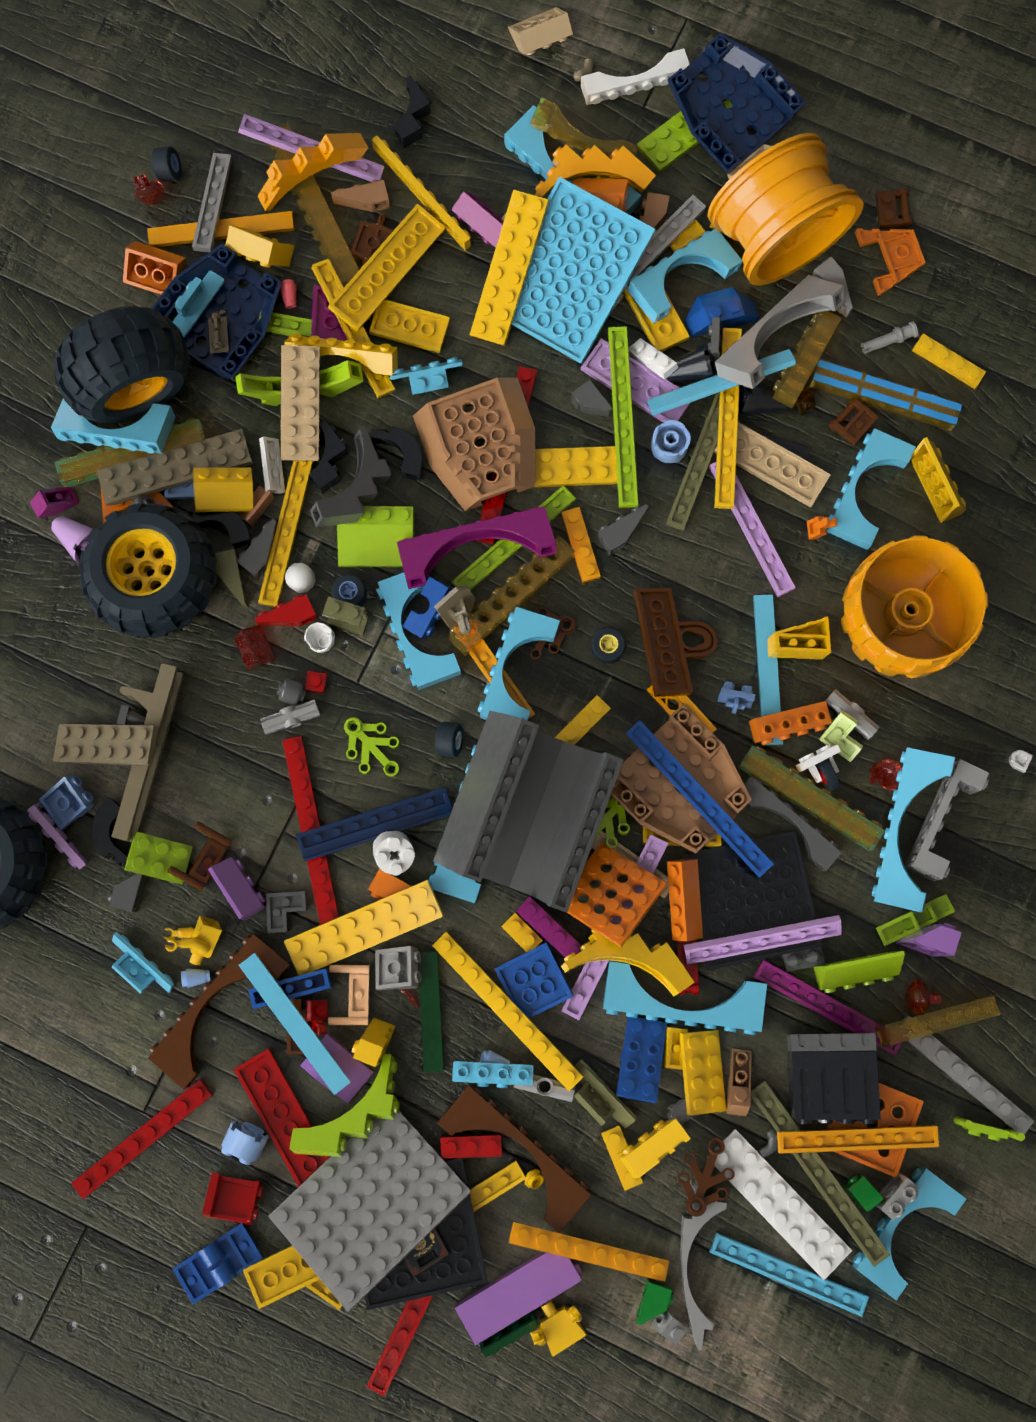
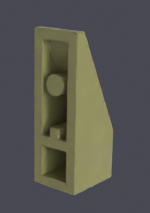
M235 549L215 553L217 575L244 608H248L241 569L237 563L239 560L238 554Z

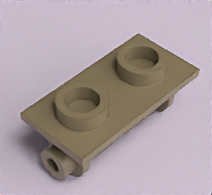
M212 313V316L208 318L210 353L229 352L227 317H221L219 313Z

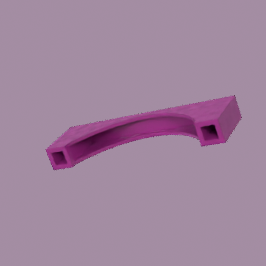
M545 506L534 507L530 510L514 512L513 514L497 516L493 519L480 520L476 523L460 525L456 528L443 529L439 532L398 541V550L408 589L425 586L430 572L441 558L456 547L474 540L494 538L512 541L529 548L537 554L538 558L556 554V542Z

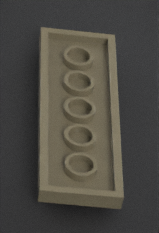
M59 724L53 762L152 766L158 727L154 725Z

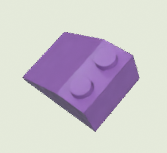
M329 1033L325 1035L321 1042L351 1081V1083L336 1094L348 1104L374 1072L363 1062L354 1059V1054ZM306 1058L300 1066L329 1089Z

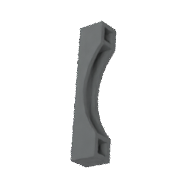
M752 776L748 778L744 785L752 800L747 807L770 811L788 821L802 838L807 850L808 859L823 872L827 871L842 853L839 850L840 847L834 841L825 839L823 837L824 833L820 829L812 828L808 824V819L803 815L798 816L793 812L794 808L789 803L780 801L778 799L779 795L771 789L768 791L759 778H753Z

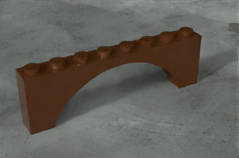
M257 934L248 935L242 942L244 946L239 951L233 952L229 957L230 962L227 966L223 965L216 972V979L213 982L209 981L202 989L204 993L200 997L196 996L189 1004L191 1008L186 1013L182 1012L176 1019L178 1023L174 1028L170 1027L163 1034L164 1039L160 1044L157 1042L149 1051L151 1054L148 1059L183 1090L187 1089L200 1074L196 1067L194 1055V1040L199 1019L208 1003L220 991L235 982L247 979V976L238 965L256 953L275 980H280L292 966L291 963Z
M469 1084L439 1119L437 1124L451 1136L466 1130H490L508 1135L521 1143L533 1155L545 1179L547 1213L543 1216L544 1220L560 1233L591 1196L588 1191L590 1187L583 1180L578 1182L573 1177L574 1172L567 1166L561 1167L558 1164L559 1159L551 1152L547 1154L542 1150L544 1146L537 1139L532 1141L527 1136L529 1132L521 1125L519 1127L512 1123L514 1119L507 1112L502 1114L497 1109L499 1107L497 1103L491 1098L486 1100L482 1096L484 1092L478 1086L474 1085L472 1087Z

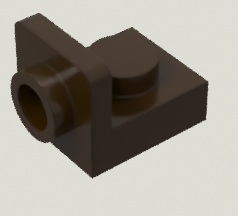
M800 381L785 392L788 395V399L798 406V411L801 415L810 411L816 405L814 393Z

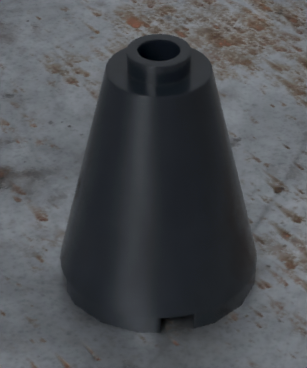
M707 344L674 359L678 369L666 379L669 382H698L714 376Z
M762 382L754 389L743 385L739 387V414L784 413L790 406V399H788L787 394Z

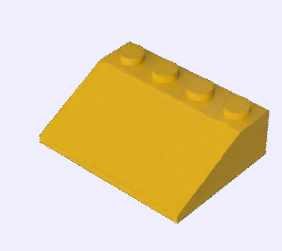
M926 437L914 450L910 460L940 523L962 515L966 510V503L958 493L956 482L952 481L949 475L950 470L942 460L940 449L936 448L934 442Z

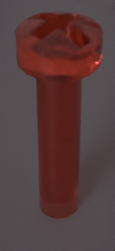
M407 989L400 990V993H403L417 1010L420 1006Z

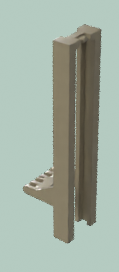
M161 663L153 693L126 686L120 688V692L123 695L139 702L148 710L144 725H154L158 727L152 766L132 765L111 836L113 838L132 843L134 833L140 832L185 675L182 672H177L178 668L175 666Z

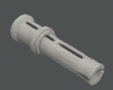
M911 321L906 326L895 327L893 332L861 343V347H864L862 351L866 355L892 343H903L905 339L918 337L917 326L914 321Z

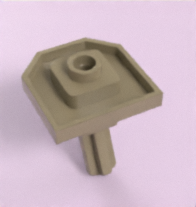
M466 586L455 587L434 608L450 629L458 624L461 634L468 635L472 630L469 619H471L470 612L472 611L475 597Z

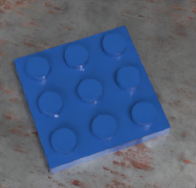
M548 942L495 968L507 996L528 1018L574 996Z

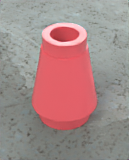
M292 279L281 281L280 293L287 309L295 308L297 285Z

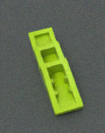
M944 894L925 903L922 913L910 910L876 927V930L884 946L954 913L955 910L947 894Z

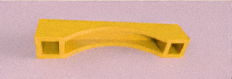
M292 334L284 342L285 345L320 346V356L341 355L349 357L367 366L376 374L393 375L398 369L397 347H393L390 344L375 345L372 342L340 341L336 338L305 337L301 334Z

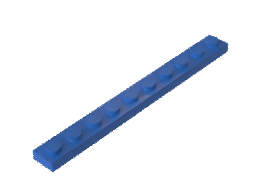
M640 720L626 732L630 739L759 878L774 865Z

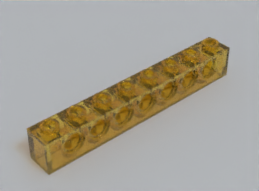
M560 535L555 539L557 553L552 554L557 558L556 560H550L547 556L538 558L535 553L530 563H524L519 568V573L508 577L505 585L502 588H496L488 601L483 600L477 606L478 610L474 613L470 612V626L475 631L473 635L461 634L458 624L450 630L449 640L464 656L509 617L511 611L514 612L516 607H520L574 557L575 550ZM541 567L543 571L538 573L533 568ZM527 579L530 583L523 585L520 580ZM508 591H513L516 594V596L509 597L506 593ZM498 603L503 608L500 610H496L493 608L492 605ZM486 616L489 620L481 622L479 617Z

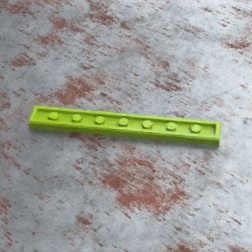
M563 485L539 507L545 506L550 523L562 511L574 503L576 498ZM500 539L451 581L455 587L466 586L470 591L473 590L523 545Z

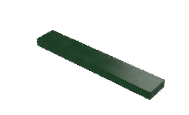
M438 951L420 952L421 962L418 963V971L422 975L419 990L424 1073L444 1072Z

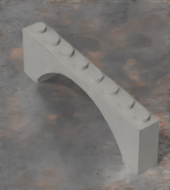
M808 275L715 361L718 377L754 389L765 378L762 363L758 362V355L762 345L769 336L785 324L800 317L822 311H836L846 301L844 285Z

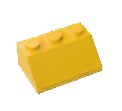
M193 468L195 512L251 511L253 509L251 468Z

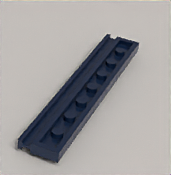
M444 786L297 833L296 837L304 862L374 840L386 831H402L451 815L452 808L446 787Z

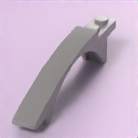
M694 1178V1180L690 1181V1185L696 1194L698 1185ZM718 1200L707 1205L705 1213L701 1216L682 1215L680 1242L682 1287L690 1328L698 1350H702L704 1329L713 1330V1323L698 1307L692 1297L687 1279V1260L692 1242L702 1226L713 1216L726 1210L727 1203L724 1200ZM697 1202L693 1203V1209H699V1204Z

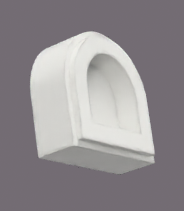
M1023 750L1014 751L1009 756V764L1012 768L1025 773L1033 755Z

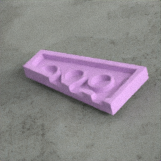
M38 802L28 809L30 813L28 815L35 824L39 823L43 827L41 829L43 834L47 838L51 837L56 842L54 845L59 852H65L69 857L67 859L74 868L78 867L81 869L88 861L72 842H66L68 839L63 830L53 826L55 823L52 817L40 810L43 808L41 803Z

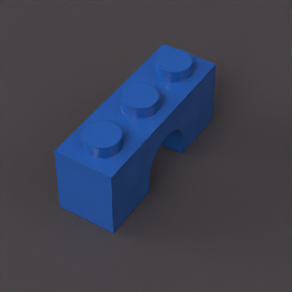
M429 577L420 593L429 600L430 606L428 611L422 614L411 610L403 628L420 638L428 639V637L432 636L437 620L441 619L434 606L454 588L437 578Z

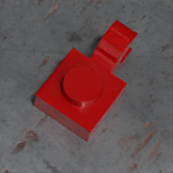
M327 1000L307 1001V1021H312V1030L316 1035L326 1034V1025L323 1020H328Z

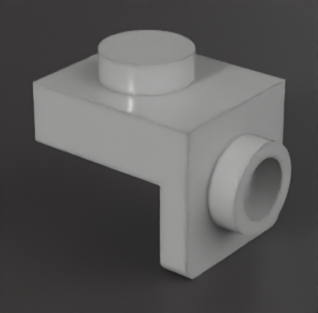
M668 1310L656 1316L652 1322L653 1327L675 1345L679 1343L688 1331L686 1325L672 1316Z

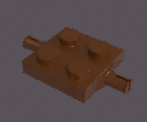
M379 214L377 223L361 221L350 255L351 257L361 259L363 261L362 266L394 231L384 226L387 218L384 214Z

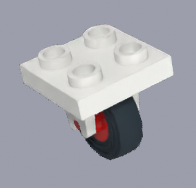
M828 744L816 750L817 755H814V753L808 754L799 759L800 763L795 765L798 772L809 769L816 783L821 782L828 791H833L839 787V780L836 775L839 770L832 757L841 752L838 744L833 747L831 744Z

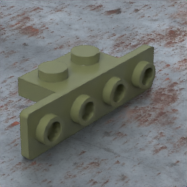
M583 1060L574 1065L584 1076L580 1080L583 1086L576 1092L574 1097L601 1126L607 1122L611 1115L624 1128H627L636 1121L637 1117Z

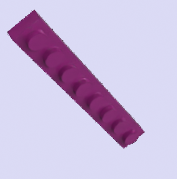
M762 960L753 976L855 1034L876 1033V1045L893 1055H896L905 1039L896 1032L765 960Z

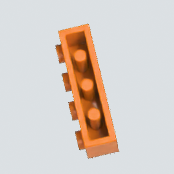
M826 701L754 718L749 721L754 743L761 742L762 745L773 743L775 738H779L780 741L789 739L791 734L797 733V736L809 734L808 730L815 729V732L826 729V725L832 723Z
M698 859L667 861L672 940L692 941L703 938Z

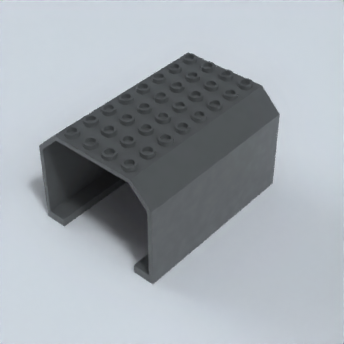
M489 711L433 862L463 877L480 883L482 878L531 895L547 903L552 908L568 912L624 760L606 752L602 754L587 750L539 732L538 728L540 725L523 718Z

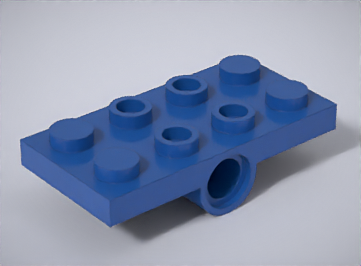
M627 1017L616 1096L651 1103L657 1102L667 1023Z
M240 1223L175 1266L172 1270L194 1305L216 1289L230 1282L242 1273L244 1268L263 1259L264 1256L246 1225Z

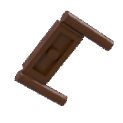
M198 821L194 828L211 838L207 840L190 868L189 874L182 872L172 865L168 868L167 872L202 891L211 876L208 868L219 863L232 840Z

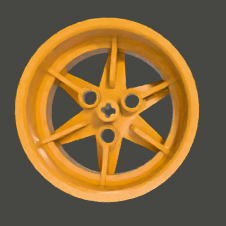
M815 133L795 135L775 144L756 156L725 183L709 206L708 219L715 230L724 232L728 237L739 241L745 249L742 258L744 264L743 272L752 285L762 286L776 282L815 260L833 246L853 226L863 210L864 203L854 189L847 188L843 184H834L828 176L827 148L821 138Z

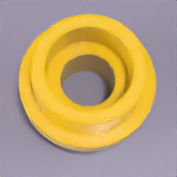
M539 1169L529 1171L525 1178V1185L532 1189L539 1188L544 1181L542 1172Z

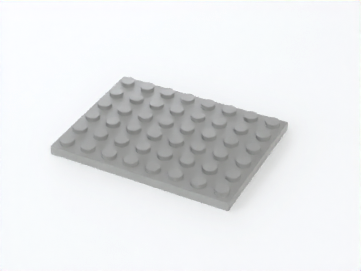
M400 1111L395 1115V1120L371 1118L373 1120V1129L371 1133L369 1132L368 1138L351 1137L346 1143V1149L342 1152V1157L331 1156L268 1216L347 1312H350L471 1193L469 1188Z

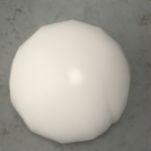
M294 563L285 573L286 584L297 593L308 592L313 588L316 581L315 573L304 563Z
M316 622L306 629L304 639L310 646V649L318 653H325L335 644V633L328 625Z

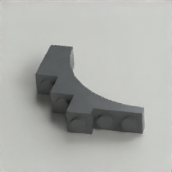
M359 428L353 438L357 450V469L352 484L343 492L331 498L316 501L310 512L316 527L358 522L364 513L362 504L372 503L378 494L376 486L385 485L390 478V467L385 459L378 460V454L373 447L367 428Z

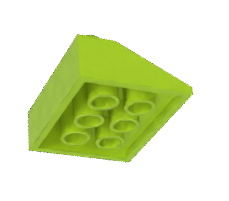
M363 506L364 513L358 522L337 525L338 567H403L397 542L405 538H414L415 513L413 507Z
M891 951L814 966L818 990L830 993L835 992L836 987L843 986L844 989H851L856 987V983L863 982V986L875 984L874 980L882 979V982L894 980V976L900 975L905 953L904 951Z

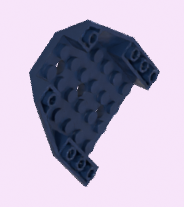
M722 33L708 43L705 51L684 70L680 68L667 80L690 133L727 174L763 144L767 143L807 103L770 61ZM705 74L708 80L701 81L698 76ZM729 101L732 107L725 108L723 102ZM747 128H754L756 134H748Z
M220 244L175 276L151 309L158 311L163 317L167 316L173 322L178 315L175 308L176 300L184 294L190 281H193L195 277L203 280L210 270L224 278V284L184 339L187 343L190 358L218 376L234 380L235 376H237L266 336L282 282L267 272L265 275H262L240 261L236 252ZM248 282L247 288L242 289L239 287L240 283ZM226 310L228 311L225 317H227L229 352L211 354L208 318L212 316V313ZM200 339L207 340L204 346H198L197 342Z

